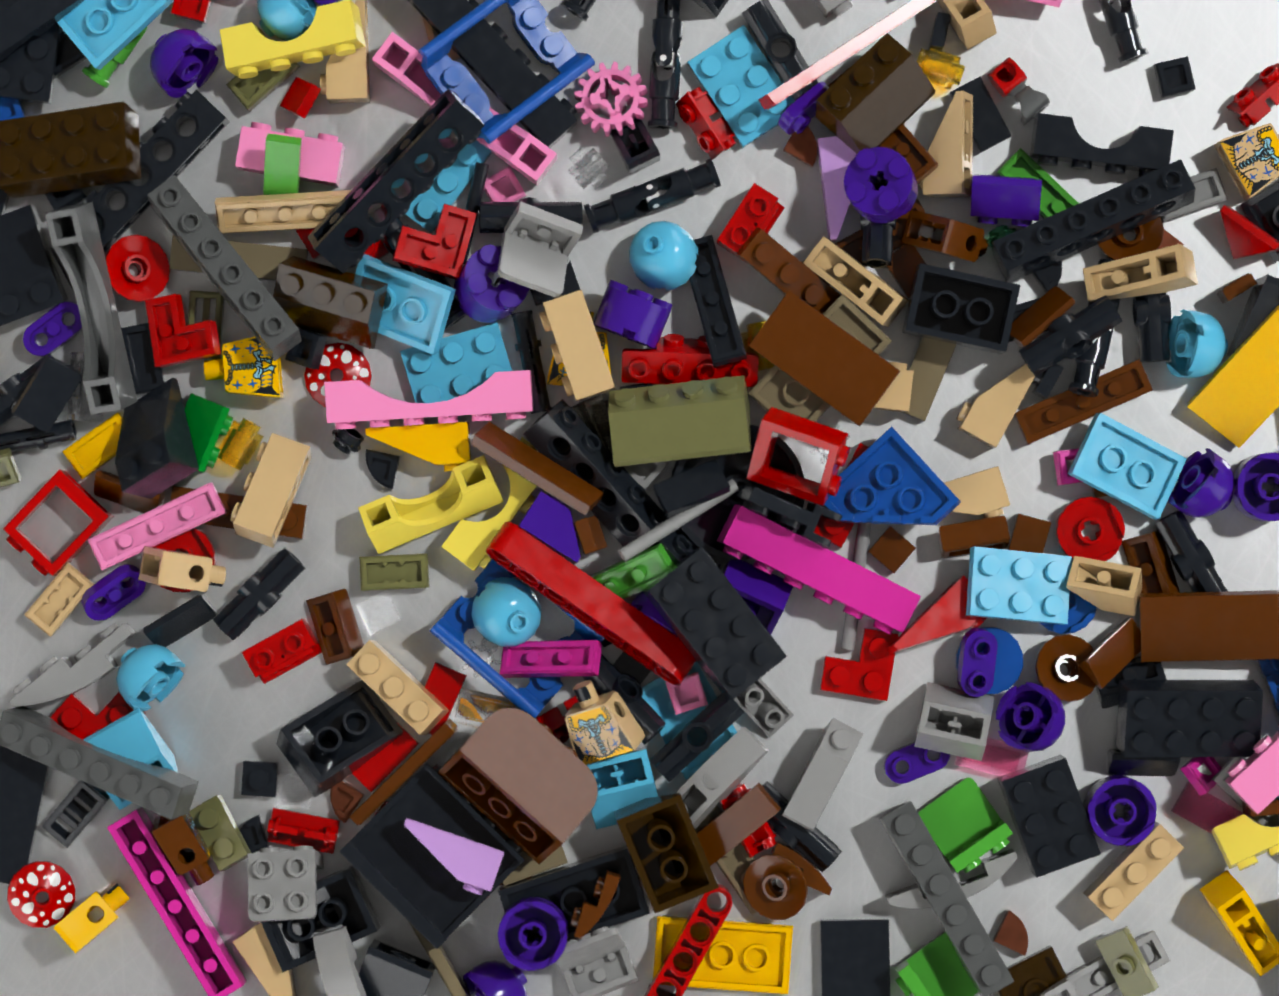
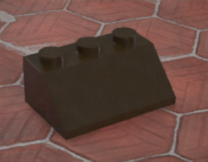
M886 33L816 100L815 118L857 154L865 148L880 147L935 94L936 90L914 56L891 35Z
M292 256L279 263L273 298L297 327L374 349L388 284L347 271L343 274L337 268Z
M680 793L645 798L614 811L617 824L655 914L719 888Z

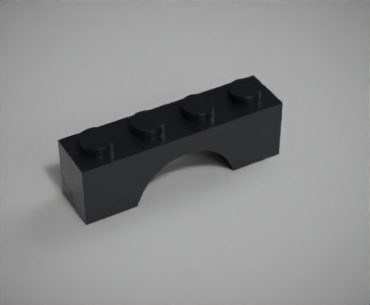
M1038 113L1034 118L1030 157L1038 158L1037 163L1041 165L1058 166V161L1070 162L1073 169L1091 170L1092 165L1105 167V172L1110 174L1123 175L1125 170L1139 171L1138 176L1141 177L1170 164L1174 130L1139 126L1124 145L1112 149H1103L1090 145L1079 135L1072 117Z

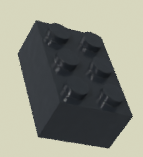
M919 263L914 274L902 333L1003 354L1007 351L1021 285Z
M1060 754L997 778L1034 876L1038 878L1101 854L1066 757Z

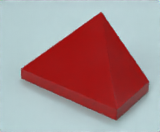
M1224 205L1220 212L1233 259L1279 251V241L1230 206Z

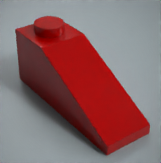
M964 575L956 579L886 650L892 654L962 632L969 627L972 629L978 628L987 617L966 616L968 579Z

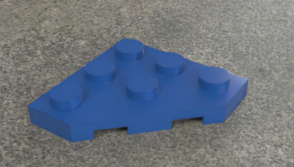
M890 427L838 475L842 477L836 496L830 495L824 505L829 510L842 515L841 523L937 525L961 501L893 427Z

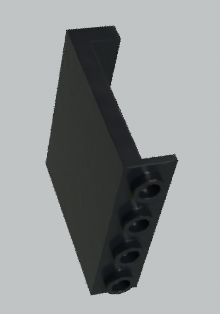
M427 763L339 852L438 949L462 922L525 860L520 856L523 850L509 837L504 840L496 832L498 827L485 815L482 814L480 816L471 807L472 804L458 791L456 792L437 773L441 769L438 763L433 767ZM406 818L504 851L491 892L484 890L483 894L479 895L462 889L464 882L458 881L404 826Z

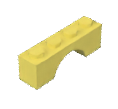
M351 0L318 6L310 27L302 35L289 41L268 39L263 31L252 22L219 30L226 69L241 79L256 77L259 74L258 71L271 69V71L287 70L291 67L292 63L301 61L306 64L317 63L323 60V56L335 53L337 56L351 55L356 52L357 48L366 47L359 7Z
M523 437L520 439V441L536 450L535 447L526 439H524ZM504 465L503 467L510 481V494L504 508L496 516L485 521L472 522L461 519L441 546L473 571H476L479 566L485 569L492 559L486 553V548L504 522H512L519 511L525 515L536 499L532 494L538 486Z
M483 455L452 468L448 481L431 494L415 499H399L387 495L358 507L367 534L376 551L380 554L504 502L488 462Z
M1245 814L1212 829L1211 833L1229 869L1238 866L1240 871L1258 863L1257 856L1268 851L1271 856L1279 854V827H1267L1257 824Z

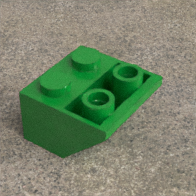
M190 393L184 409L199 466L198 471L204 473L207 466L210 468L214 467L221 450L215 447L219 434L226 437L233 417L228 415L230 410L228 407Z

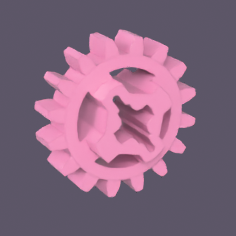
M613 62L611 69H606L604 63H600L599 72L595 73L592 69L587 70L590 78L588 81L579 79L578 83L583 91L574 92L575 99L580 101L575 105L577 113H583L581 121L584 125L592 122L591 129L593 133L603 128L605 136L609 137L611 130L616 129L617 133L621 136L623 135L624 126L627 125L630 129H635L634 118L644 119V113L640 108L648 107L647 98L642 97L648 94L646 85H640L642 79L639 73L631 77L632 71L630 66L627 65L621 71L617 62ZM613 80H619L624 82L625 84L620 85L619 83ZM600 84L596 92L592 93L593 89ZM608 89L611 90L612 95H614L615 98L614 110L612 109L611 103L609 104L608 102ZM632 105L630 109L624 115H622L626 107ZM598 114H604L610 119L602 118Z

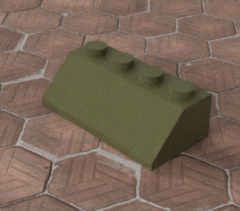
M744 375L609 391L608 416L614 467L751 452L750 402Z

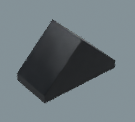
M637 118L633 120L635 124L634 130L626 125L623 127V135L620 136L616 129H612L610 134L629 175L660 161L658 148L643 121Z

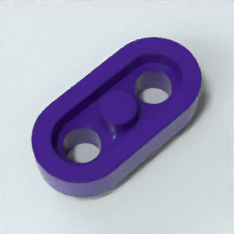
M824 81L817 83L783 112L779 118L778 126L788 135L794 132L799 134L804 131L810 124L811 119L816 115V100L830 86Z
M73 302L57 304L32 323L23 335V343L27 351L33 355L44 357L48 353L52 354L79 334L83 329L78 305ZM68 313H72L75 316V321L70 326L64 323V317ZM45 333L48 337V342L44 346H39L37 337Z
M130 564L119 566L87 589L82 597V605L87 616L97 621L106 620L138 598L146 587V582L139 580L140 569ZM130 577L129 580L122 582L123 579ZM103 597L100 601L95 602L97 598Z
M984 628L970 629L964 634L961 641L957 683L962 691L972 697H980L988 693L994 681L998 644L995 636ZM985 642V649L982 652H977L978 644ZM981 675L982 680L980 684L974 686L973 679Z
M915 742L891 751L885 758L884 771L893 782L899 784L908 783L945 767L950 759V754L939 752L937 759L930 760L927 757L928 749L914 747ZM902 760L906 761L908 769L904 773L897 772L896 764Z

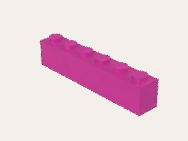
M734 505L717 539V542L725 545L723 552L739 560L745 555L755 560L753 567L769 575L775 570L785 575L783 582L799 590L805 585L815 590L813 597L829 605L835 600L845 605L843 612L859 620L865 615L875 620L873 627L891 635L893 630L904 633L921 598L920 595L740 505Z
M140 807L108 826L107 829L207 995L227 996L242 987L247 980L184 875L179 876L153 836L151 832L153 824L143 807Z

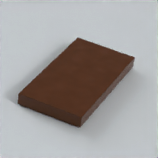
M791 291L787 292L749 344L751 349L859 427L900 373L899 369Z
M1278 590L1140 594L1141 662L1279 659Z

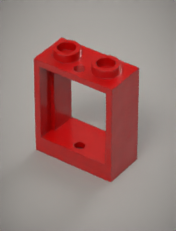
M771 407L761 420L746 479L823 506L830 495L836 496L842 477L837 476L839 467L845 465L850 452V447L845 446L849 433ZM778 433L829 451L821 483L770 466Z
M58 470L3 530L9 534L6 540L17 551L21 553L23 550H26L34 558L31 564L41 574L46 576L50 573L52 576H57L67 563H71L89 544L88 539L96 536L114 516L65 470ZM57 488H60L93 521L53 562L19 528Z

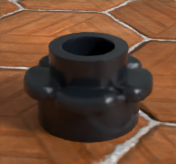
M334 429L332 431V435L335 437L333 444L337 449L346 454H350L351 451L359 452L361 449L360 444L363 442L364 437L356 429Z

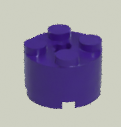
M885 147L862 149L849 163L845 172L844 188L846 195L858 213L869 221L875 223L892 222L903 214L908 213L916 201L918 185L915 175L906 159L893 149ZM882 180H885L887 186H881L879 191H877L875 188L876 183H881Z
M489 244L477 250L463 265L459 279L454 282L455 296L457 294L461 303V309L470 318L479 322L493 323L507 318L523 302L530 289L501 278L498 275L497 270L501 246Z
M610 280L595 316L594 326L655 349L673 305L658 298L653 299V295L636 288L634 290L629 289L627 293L628 286Z
M1279 453L1253 455L1242 461L1234 471L1233 502L1237 510L1253 520L1278 521ZM1268 480L1269 484L1274 485V491L1268 492L1266 496V491L1262 490V483H1266Z
M1112 775L1100 779L1090 788L1083 802L1093 833L1107 843L1117 846L1134 845L1144 840L1153 830L1157 811L1155 798L1145 785L1130 777ZM1117 803L1127 805L1123 809L1126 814L1123 818L1118 815L1113 816L1116 812L1114 806Z
M539 897L522 898L512 904L504 913L498 929V941L505 958L515 967L527 971L543 969L555 963L563 954L568 938L567 920L562 911L551 901ZM533 926H537L539 934L543 937L541 939L536 937L533 942L527 939L528 933L524 929L531 930Z

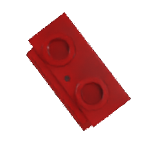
M754 183L717 239L716 244L744 261L736 254L757 227L768 234L785 207L777 202L779 198Z
M306 618L293 623L242 651L255 678L260 677L264 684L322 653L320 644Z

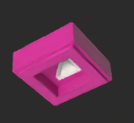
M1079 448L1053 452L1057 485L1082 482L1067 474Z
M1192 757L1180 768L1200 796L1208 793L1216 785L1213 777L1222 769L1214 757Z

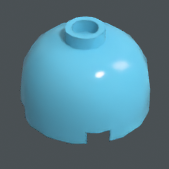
M257 0V10L261 18L259 25L270 37L276 35L285 41L293 40L310 27L318 6L313 0Z
M658 221L646 225L634 236L629 248V262L636 277L650 289L665 288L666 290H674L685 284L694 274L697 267L695 262L698 255V247L693 237L676 223Z
M1183 309L1180 311L1182 315L1174 316L1168 326L1169 349L1171 350L1172 362H1166L1174 376L1200 378L1214 372L1227 353L1228 342L1222 326L1214 317L1199 311Z
M501 577L488 582L484 586L486 589L481 592L479 597L476 596L473 601L471 616L474 627L486 640L501 647H515L525 643L535 634L541 622L542 609L538 597L528 585L515 578Z
M152 644L141 646L137 649L131 648L121 658L122 664L119 667L116 680L119 693L133 710L140 707L142 711H147L151 709L147 703L155 698L159 702L163 701L177 687L184 675L180 667H185V664L176 654L164 646Z

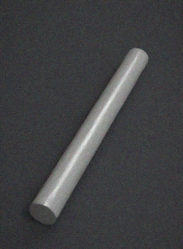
M733 479L728 481L730 492L670 517L619 549L618 553L624 562L628 561L739 491Z
M858 523L853 562L864 568L866 567L871 523ZM847 613L845 614L841 649L854 650L858 619Z

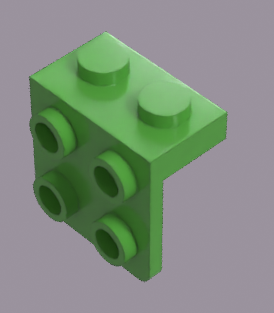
M970 777L964 778L918 811L937 847L957 873L962 869L965 873H968L982 862L979 857L989 850L994 854L1010 843L1008 837L1013 834L976 782Z
M946 932L940 934L895 967L900 975L895 981L906 996L912 993L914 996H974L978 993Z

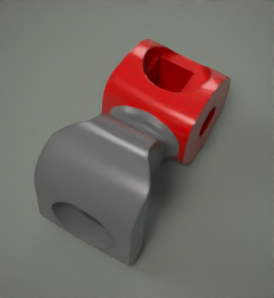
M1010 57L987 74L991 84L1002 97L1012 96L1017 104L1020 102L1021 121L1024 125L1049 106L1050 100L1045 93L1035 91L1030 86L1025 85L1027 81L1026 74Z

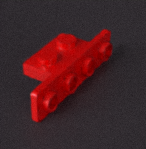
M667 334L664 337H660L656 349H623L621 380L624 383L673 384L744 375L746 387H754L758 383L759 355L757 353H746L747 359L714 368L705 335L699 336L696 339L684 338L679 334Z

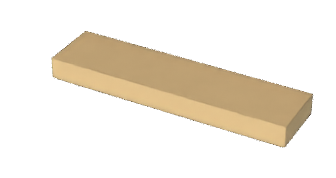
M351 190L216 198L215 209L218 229L222 234L316 228Z

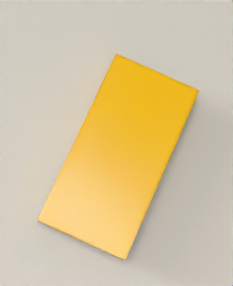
M119 412L62 451L81 479H85L116 457L123 419Z

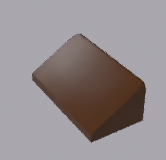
M1059 287L1051 288L1012 323L1010 337L1020 348L1027 346L1045 331L1054 320L1069 310L1075 304V300Z
M99 470L95 474L94 494L96 496L138 512L146 513L161 506L165 498L163 492L151 499L122 492L117 475L103 470Z
M1005 516L939 527L940 553L943 559L969 555L970 547L974 546L1004 549L1008 547L1010 541Z
M1158 530L1122 541L1129 566L1142 569L1141 594L1180 593L1166 545Z
M341 589L306 600L326 665L354 657L364 644L347 590Z
M1129 617L1123 620L1078 663L1099 689H1102L1141 652V631L1133 618Z

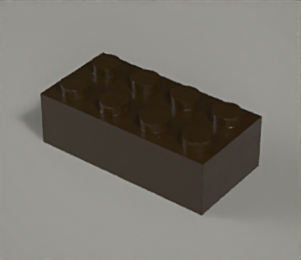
M124 101L0 121V189L13 199L141 179L138 114Z

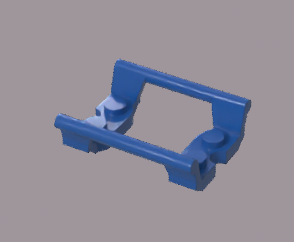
M485 0L419 49V53L422 56L421 66L428 79L441 95L447 89H450L479 116L485 126L481 129L478 138H483L488 144L595 65L594 59L589 54L576 52L562 31L551 32L547 29L545 19L549 14L538 0ZM506 3L513 16L512 22L515 31L536 59L543 64L550 65L559 75L510 112L494 116L489 110L490 101L467 68L460 62L452 61L448 53L454 40Z
M492 560L475 579L478 586L476 595L471 598L460 596L446 614L430 629V632L518 709L536 718L563 686L560 677H531L529 679L530 683L525 688H515L464 644L465 632L468 629L475 628L471 616L475 597L480 596L481 592L486 589L484 586L490 581L501 577H516ZM559 607L575 621V631L570 636L560 638L558 641L599 640L602 642L604 638Z

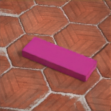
M599 640L527 641L515 647H503L500 675L504 678L599 676L602 643Z

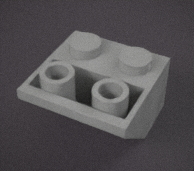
M927 682L914 747L981 761L986 748L994 696L972 697L961 689Z

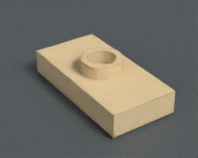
M67 563L25 613V616L52 637L80 604L86 590L95 583L71 563Z

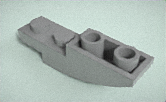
M114 623L100 635L103 641L96 647L92 648L88 645L75 655L74 659L77 663L73 664L68 657H61L59 660L55 656L39 668L42 674L33 682L28 678L13 690L16 696L9 702L13 707L40 704L71 695L92 685L119 666L111 657V654L136 634L128 623L120 626Z
M742 727L720 747L676 792L680 793L694 829L698 827L721 800L726 799L769 751L746 727Z

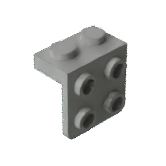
M520 201L504 227L497 270L498 275L501 278L555 298L560 297L564 289L568 256L582 235L583 225Z
M295 846L293 851H280L279 848H261L259 853H248L249 919L254 922L313 919L317 915V870L324 869L323 855L313 849V846Z
M602 927L593 931L589 938L579 942L577 939L567 941L563 954L556 961L563 972L571 996H602L639 981L626 944L617 928Z

